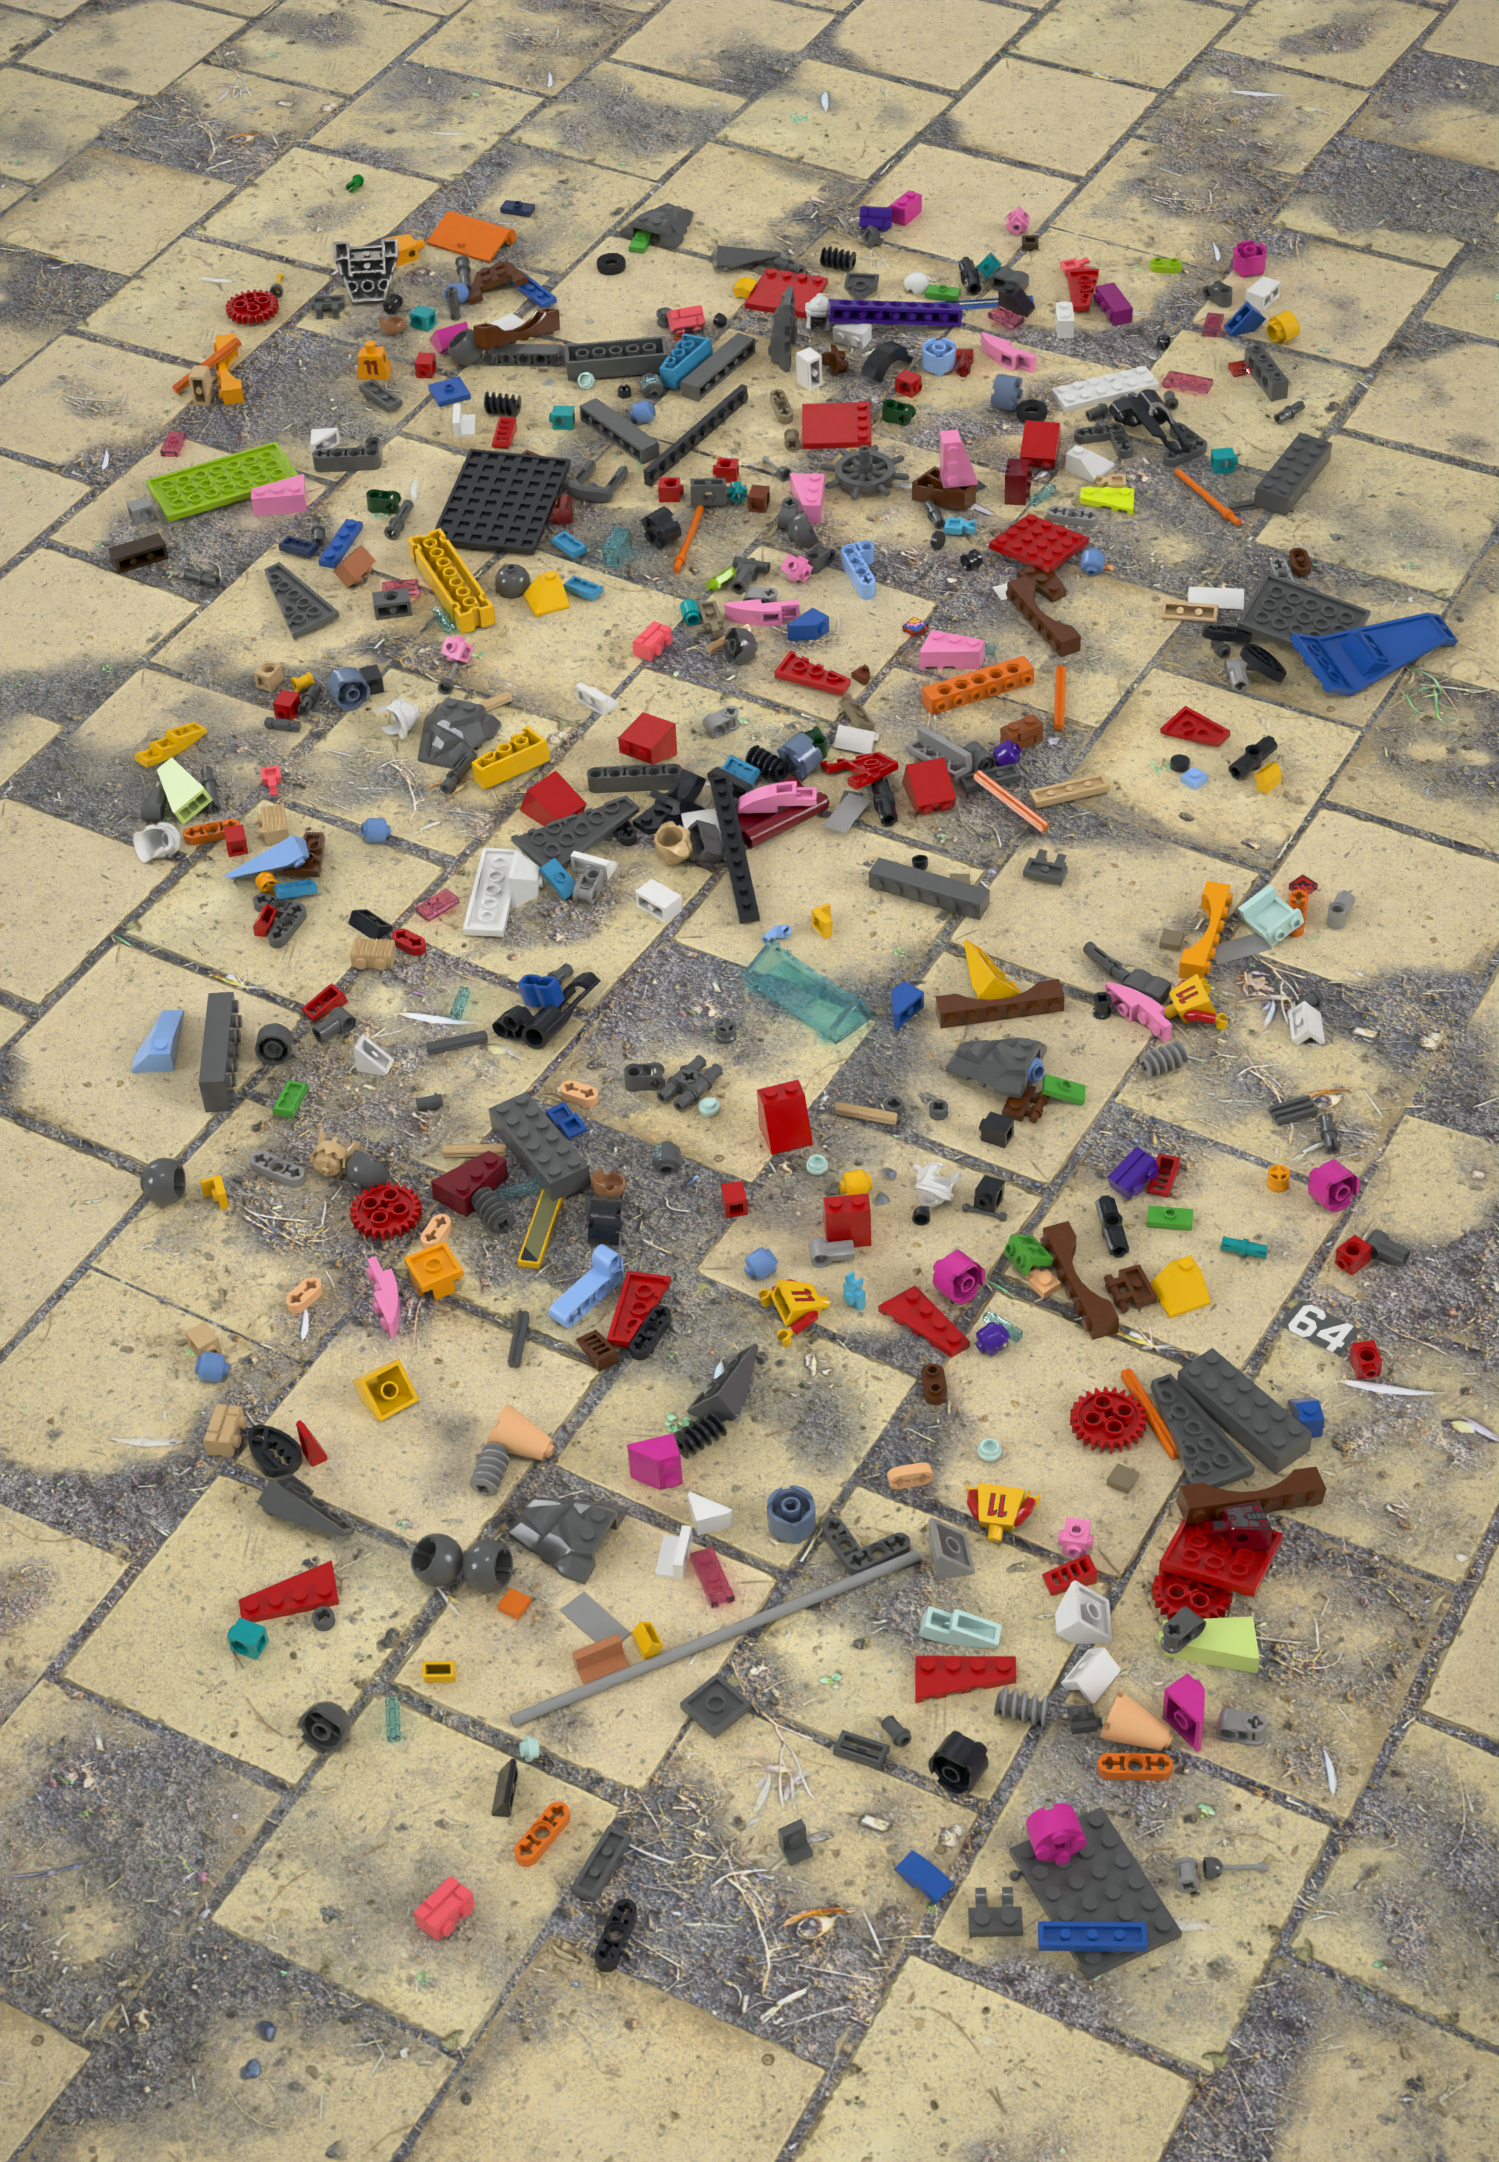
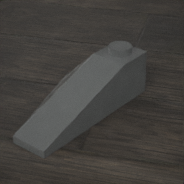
M718 245L711 253L713 269H718L719 272H727L728 270L774 260L777 256H781V252Z
M755 1343L741 1350L724 1368L725 1372L710 1382L712 1387L706 1393L701 1392L687 1409L688 1414L704 1417L706 1412H711L722 1423L727 1420L729 1422L735 1420L740 1415L739 1410L746 1400L759 1346Z
M291 1473L270 1479L257 1501V1504L263 1507L262 1510L270 1516H276L342 1537L353 1534L355 1531L338 1513L328 1511L326 1509L327 1503L323 1499L318 1500L312 1496L314 1491Z

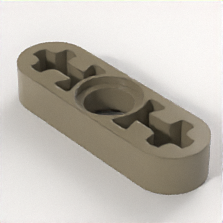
M780 389L772 390L770 392V403L778 422L781 424L791 423L793 421V411L785 392Z

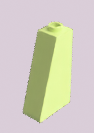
M172 757L157 769L172 812L183 825L213 801L204 787Z
M1253 1616L1204 1619L1206 1626L1203 1632L1180 1652L1170 1654L1164 1651V1656L1258 1673L1260 1657ZM1169 1620L1163 1621V1623H1162V1631H1163V1625H1164L1166 1622H1168ZM1158 1631L1159 1646H1161V1639L1164 1636L1162 1631Z

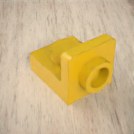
M829 903L812 910V926L824 939L832 936L833 922L831 919V905Z
M221 1175L201 1179L200 1185L203 1197L213 1196L214 1202H219L221 1210L229 1208Z

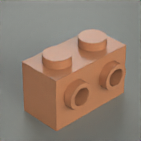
M360 545L333 572L347 588L353 583L356 586L363 580L362 575L366 576L373 569L371 566L376 560Z

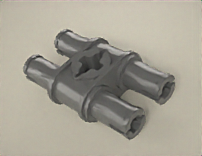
M697 1055L688 1065H682L674 1076L668 1078L667 1084L657 1092V1098L662 1103H666L676 1093L681 1094L673 1101V1105L676 1110L683 1112L689 1104L698 1101L704 1092L712 1088L713 1082L723 1074V1069L720 1065L714 1063L705 1073H700L699 1071L706 1066V1060L701 1055Z

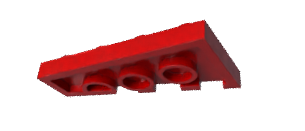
M1099 269L1067 270L1066 276L1070 301L1073 304V312L1089 311L1099 277Z
M791 650L774 671L775 678L843 696L851 686V679L833 670H824V666L818 663L814 665L809 662L808 658L804 656L800 658L796 656V652Z
M627 1271L607 1337V1341L612 1346L629 1348L631 1340L672 1283L671 1276Z
M916 1285L878 1306L880 1313L883 1315L888 1314L899 1325L904 1324L916 1336H923L929 1340V1344L951 1358L970 1348V1341Z
M332 1560L239 1599L241 1618L255 1623L312 1611L321 1606L331 1607L340 1605Z
M915 1656V1704L924 1702L926 1698L936 1697V1699L947 1697V1694L961 1692V1694L970 1693L972 1689L976 1688L990 1689L1016 1683V1656Z

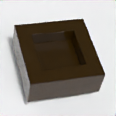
M1022 235V250H1038V235Z

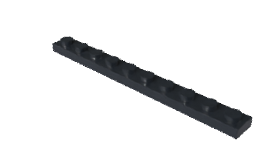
M743 384L738 386L643 470L644 484L652 486L659 480V477L668 472L748 401L747 386Z
M729 775L709 778L740 924L760 921Z

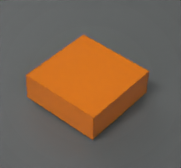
M510 1588L497 1605L498 1611L519 1620L531 1605L532 1600L531 1597Z

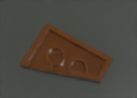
M1029 565L1017 571V578L1028 576L1036 585V591L1052 603L1067 595L1066 588L1054 570L1048 573Z
M305 832L302 838L306 841L309 858L304 860L305 863L300 867L283 869L285 876L320 877L325 836L323 832Z

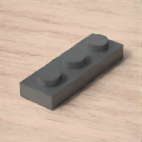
M373 379L359 385L361 393L388 413L402 406L401 399Z
M1015 763L982 770L1000 786L1019 782L1022 778ZM974 773L965 774L960 777V783L966 794L985 789L973 779Z
M608 1825L571 1886V1893L595 1903L632 1841L631 1835Z

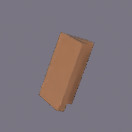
M619 1634L572 1652L574 1667L584 1685L631 1666L623 1652L622 1639Z

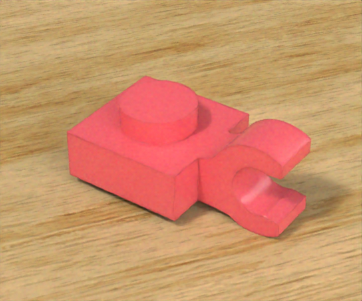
M1076 258L1060 261V268L1064 275H1067V270L1090 269L1088 265L1084 266L1089 264L1090 261L1088 258L1078 261Z
M280 765L260 768L262 783L269 786L270 796L278 795L276 783H282Z

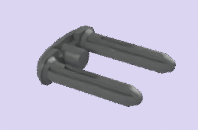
M589 460L574 480L567 483L566 490L572 497L581 500L608 503L613 499V493L628 474V468L621 466L605 487L597 486L594 482L584 486L583 484L596 468V462Z

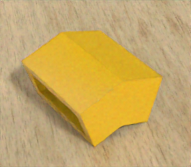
M750 277L739 278L733 287L735 297L747 299L756 286L757 281Z
M1277 762L1268 763L1253 775L1257 782L1256 789L1267 794L1281 782L1282 772Z
M639 1621L632 1631V1638L642 1660H646L658 1655L664 1645L652 1622Z
M455 1660L422 1661V1677H424L425 1683L456 1682L457 1666ZM429 1672H450V1673L429 1674Z

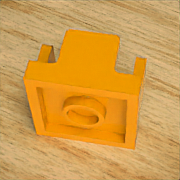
M445 1241L404 1257L405 1265L410 1272L411 1283L419 1296H423L429 1290H432L435 1300L455 1293L454 1281H459L464 1276L463 1269Z

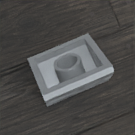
M930 1518L929 1544L937 1580L968 1576L975 1573L966 1533L935 1518Z

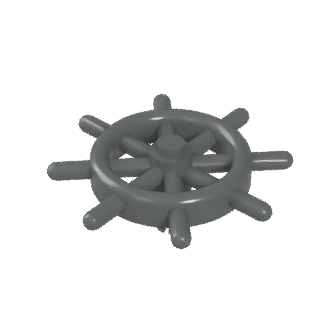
M863 445L859 447V451L851 453L842 448L840 449V454L843 457L837 461L836 465H821L823 471L835 472V480L827 482L825 487L826 489L840 486L844 490L852 492L851 498L853 500L858 499L859 494L881 492L887 497L890 495L887 487L891 485L894 479L909 480L908 474L895 472V464L903 462L904 456L899 455L890 458L883 453L877 452V445H873L871 450L869 446Z

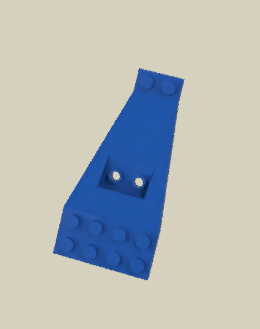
M1429 612L1319 637L1294 633L1290 637L1294 648L1303 656V661L1310 666L1313 675L1322 683V688L1327 693L1353 696L1441 645L1455 646L1458 642V639L1441 616Z

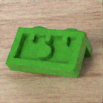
M1011 1234L1005 1246L1004 1255L1023 1276L1029 1275L1032 1266H1051L1054 1260L1034 1236Z

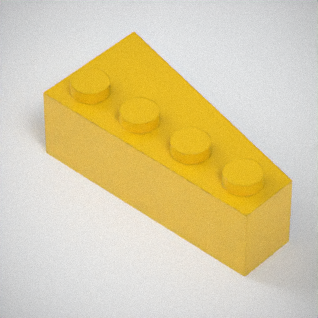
M527 725L523 728L521 734L515 733L507 743L502 742L498 744L495 751H488L471 762L475 782L486 790L503 781H508L514 776L523 774L534 767L543 765V763L550 761L547 741Z

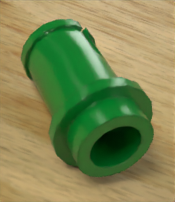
M360 174L354 175L352 180L346 185L347 191L352 187L349 192L353 193L359 186H362L364 183L363 176Z

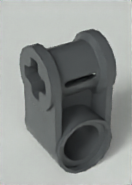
M1216 280L1212 285L1203 287L1202 293L1207 300L1223 308L1232 305L1231 286Z
M792 497L783 499L780 512L778 513V528L789 529L790 519L798 513L797 499Z
M817 543L805 553V558L809 560L808 564L813 566L811 574H818L833 562L836 555L835 549H828L823 547L821 543Z
M658 1062L632 1063L627 1065L624 1069L625 1088L631 1092L661 1090L665 1086V1079L663 1078L664 1066Z
M1182 1607L1175 1616L1163 1625L1162 1649L1170 1654L1180 1652L1203 1632L1206 1621L1188 1607Z

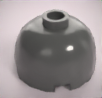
M804 510L795 514L788 524L789 532H787L791 543L795 541L802 548H808L819 543Z
M505 565L499 569L495 576V590L504 598H519L520 594H523L531 585L529 573L520 565Z
M730 628L727 631L725 639H728L727 645H724V655L727 662H732L731 665H742L751 661L758 650V643L754 635L745 628Z
M355 1150L346 1165L347 1176L352 1181L350 1185L358 1191L362 1189L369 1191L370 1186L377 1188L380 1183L383 1185L388 1180L390 1172L378 1161L369 1159V1155Z
M323 1701L313 1704L303 1713L299 1719L298 1728L302 1729L304 1733L302 1739L310 1748L319 1753H325L326 1750L333 1751L332 1753H334L346 1742L351 1730V1724L348 1714L340 1705L334 1702Z

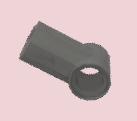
M740 562L737 567L736 576L731 583V589L736 594L742 595L743 592H746L750 583L757 580L759 566Z
M156 786L150 790L147 802L143 803L141 807L142 820H164V805L167 796L165 790L161 787Z
M337 1006L330 1012L329 1018L312 1028V1032L316 1039L322 1043L340 1031L344 1033L350 1032L355 1027L356 1019L343 1007Z
M1373 1230L1365 1240L1366 1243L1372 1246L1371 1259L1380 1257L1399 1267H1404L1407 1263L1411 1250L1390 1241L1385 1232Z

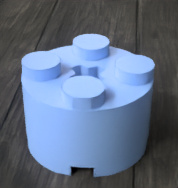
M932 338L925 341L922 348V368L930 373H934L938 377L944 376L945 373L955 369V343L947 338H941V340Z

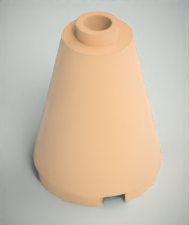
M506 1405L497 1417L499 1421L496 1426H492L487 1443L503 1445L507 1452L540 1461H544L545 1458L549 1459L555 1450V1446L552 1445L553 1439L513 1406Z
M1119 1690L1099 1737L1103 1740L1161 1751L1163 1747L1168 1749L1174 1735L1169 1733L1171 1727L1126 1693Z

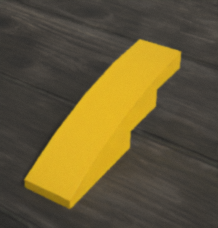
M196 722L166 730L165 738L150 742V749L135 753L134 760L146 768L159 764L194 744L207 733V729Z

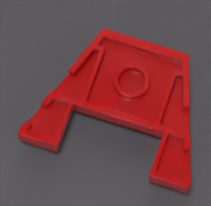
M881 752L857 755L855 760L848 761L845 758H839L837 763L828 764L827 761L820 763L821 770L828 774L843 769L854 772L855 775L848 777L847 782L850 787L856 790L899 769L897 761Z

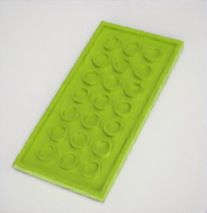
M275 441L145 481L168 522L251 498V489L298 476V474Z

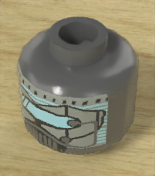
M647 373L640 379L639 385L643 396L646 398H657L663 392V385L657 374Z
M670 1141L658 1144L653 1150L654 1168L663 1175L675 1173L681 1166L680 1147Z

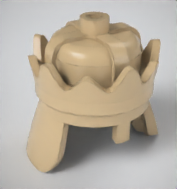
M320 1129L318 1145L309 1155L310 1163H313L316 1173L320 1172L323 1176L327 1177L336 1175V1178L340 1179L343 1173L346 1174V1165L355 1150L359 1151L361 1149V1142H353L346 1150L342 1145L336 1143L338 1137L334 1136L332 1141H326L324 1131Z

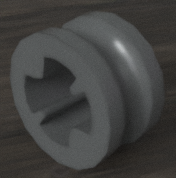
M891 1096L885 1100L886 1111L896 1112L898 1116L904 1112V1103L900 1097Z
M941 1099L930 1102L929 1116L938 1121L947 1118L948 1103Z
M321 1606L312 1613L313 1624L317 1630L328 1631L334 1627L335 1617L330 1607Z

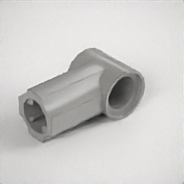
M1243 659L1226 660L1224 662V672L1226 678L1229 677L1232 690H1235L1237 693L1244 692V690L1249 688L1246 662Z
M1343 890L1338 893L1335 900L1329 904L1327 925L1330 928L1341 929L1345 926L1346 918L1355 901V897L1350 891Z
M815 1238L809 1243L811 1263L814 1267L823 1268L828 1266L831 1261L855 1259L853 1240L828 1242L824 1238Z

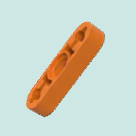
M227 819L191 826L183 831L184 840L188 845L225 839L223 827L240 825V823L236 819Z
M1293 890L1290 893L1288 905L1294 910L1296 908L1300 909L1304 919V923L1299 928L1288 934L1291 937H1299L1304 933L1308 894L1304 890Z
M1105 1753L1098 1759L1097 1771L1106 1780L1164 1781L1172 1775L1173 1761L1165 1754ZM1136 1762L1142 1766V1769L1132 1771L1128 1768V1765ZM1110 1763L1112 1769H1107L1106 1764ZM1120 1763H1124L1123 1770H1120ZM1147 1764H1150V1771H1147ZM1158 1764H1162L1164 1770H1159Z
M551 1803L515 1845L514 1854L519 1865L523 1867L534 1865L570 1822V1812L565 1803ZM562 1812V1814H563L562 1817H561V1816H557V1817L554 1819V1816H553L554 1813L557 1814V1815H559V1814ZM545 1829L549 1831V1835L544 1839H539L535 1836L539 1830ZM531 1849V1855L525 1854L522 1856V1851L528 1852Z

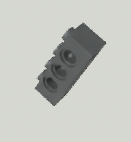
M1253 345L1252 347L1245 348L1244 366L1271 402L1286 399L1288 396L1289 380L1263 346Z

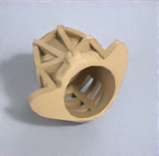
M668 821L659 827L654 838L655 851L665 864L676 865L694 855L689 829L680 825L676 826L673 821Z

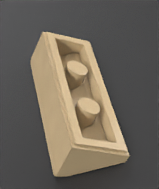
M1163 600L1161 619L1217 623L1219 605Z

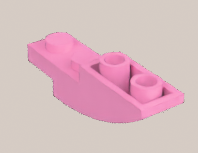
M984 332L981 333V349L993 361L1013 371L1020 368L1033 373L1036 370L1037 355L1012 347L1011 342Z
M761 599L724 603L725 619L740 624L780 626L782 621L794 620L800 616L799 600L762 603Z
M797 781L766 785L739 797L738 813L778 812V806H817V787H797Z
M1112 982L1105 983V992L1109 993L1112 998L1111 1005L1122 1016H1125L1130 1022L1138 1019L1141 1024L1149 1028L1163 1042L1171 1039L1172 1024L1164 1017L1165 1008L1132 988Z
M376 1256L367 1259L369 1268L366 1269L369 1281H374L375 1283L373 1284L375 1302L372 1303L375 1315H380L381 1317L379 1321L382 1330L388 1331L392 1339L396 1337L401 1314L397 1283L392 1268L383 1271Z

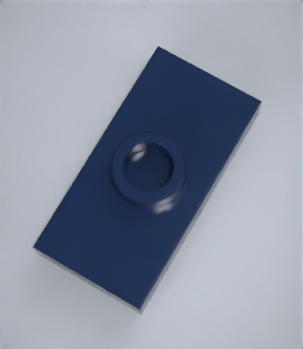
M505 200L500 207V213L530 217L535 210V204Z
M287 536L278 545L280 551L309 559L319 549L317 543L292 536Z

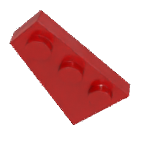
M1184 706L1160 728L1161 734L1214 747H1219L1230 737V730L1187 706Z

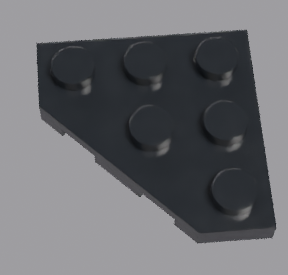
M656 803L633 820V827L647 835L656 834L655 831H658L659 827L668 821H673L676 826L684 827L681 814L670 815L655 808ZM693 803L683 813L706 809L696 803Z

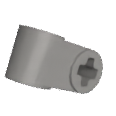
M751 586L748 588L743 601L761 599L762 603L778 602V591L775 588Z
M726 706L719 711L705 716L702 724L712 737L720 738L729 732L739 729L740 721L737 717L739 710L735 706Z
M592 866L584 871L574 887V900L581 899L588 901L590 904L596 902L598 895L604 887L600 868Z
M1224 1708L1220 1711L1216 1736L1224 1742L1260 1746L1266 1740L1265 1729L1267 1727V1720L1260 1713Z

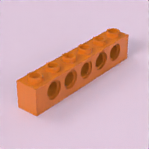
M1021 656L922 687V703L930 714L934 715L1034 683V667L1025 656Z

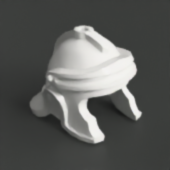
M818 293L810 302L805 304L807 315L806 328L809 330L811 316H827L828 298L823 296V293ZM828 317L826 322V331L830 330L833 325V322H829Z
M400 697L393 699L392 704L388 706L376 707V712L390 711L396 721L394 725L382 726V731L388 735L399 734L401 739L407 737L408 730L412 729L420 714L416 704L412 705Z
M161 822L156 825H148L144 831L134 833L133 842L139 859L147 863L151 859L166 858V856L170 858L175 854L180 846V833L177 828L171 823Z
M932 1162L924 1168L914 1164L913 1169L918 1173L916 1175L917 1183L915 1187L917 1188L920 1203L924 1207L932 1209V1207L941 1205L944 1201L951 1202V1198L954 1196L951 1193L952 1187L959 1177L962 1176V1173L955 1172L950 1178L939 1177L935 1175L943 1167V1164Z

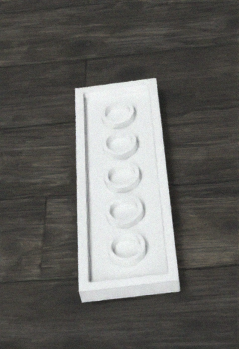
M1139 366L1052 388L1051 395L1064 412H1069L1099 403L1118 400L1122 396L1128 397L1130 392L1139 394L1145 389L1158 390L1160 383L1146 366Z
M483 848L463 926L464 935L504 937L511 908L508 876L514 852L519 851L523 854L522 850Z

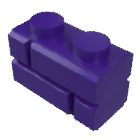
M860 206L859 227H862V230H866L868 225L878 228V231H887V228H891L892 207Z
M1137 1146L1114 1169L1107 1179L1112 1189L1130 1200L1133 1196L1141 1193L1143 1185L1148 1180H1153L1156 1177L1159 1168L1155 1158L1148 1153L1146 1154L1145 1151Z

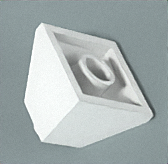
M1076 445L1066 453L1065 471L1095 483L1096 476L1105 475L1115 466V463L1081 446Z
M519 851L514 852L508 876L512 908H517L539 896L540 888L544 887L545 881L538 871L540 867Z
M1076 1580L1071 1582L1055 1613L1056 1634L1073 1644L1111 1643L1113 1638L1109 1600Z

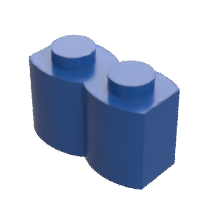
M535 974L524 975L517 983L522 1000L526 1006L534 1008L541 1006L545 1008L548 1005H552L558 1008L565 1000L556 977H541Z

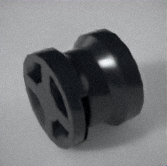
M973 549L968 554L961 555L960 562L962 567L970 572L974 567L981 566L983 559L979 551Z

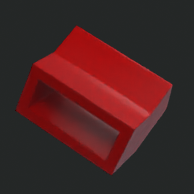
M267 903L260 910L253 925L255 936L267 937L275 921L274 916L277 910Z

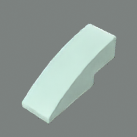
M928 1606L922 1617L919 1636L951 1645L997 1648L1002 1625L955 1609L951 1614Z

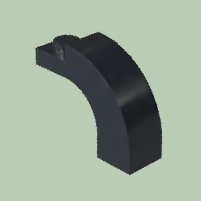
M893 341L884 342L869 355L860 373L882 383L888 368L894 362L901 360L911 364L913 357L908 355L906 347Z
M682 768L671 790L666 793H660L652 789L649 796L656 799L654 802L656 803L655 808L670 815H679L695 802L707 779Z

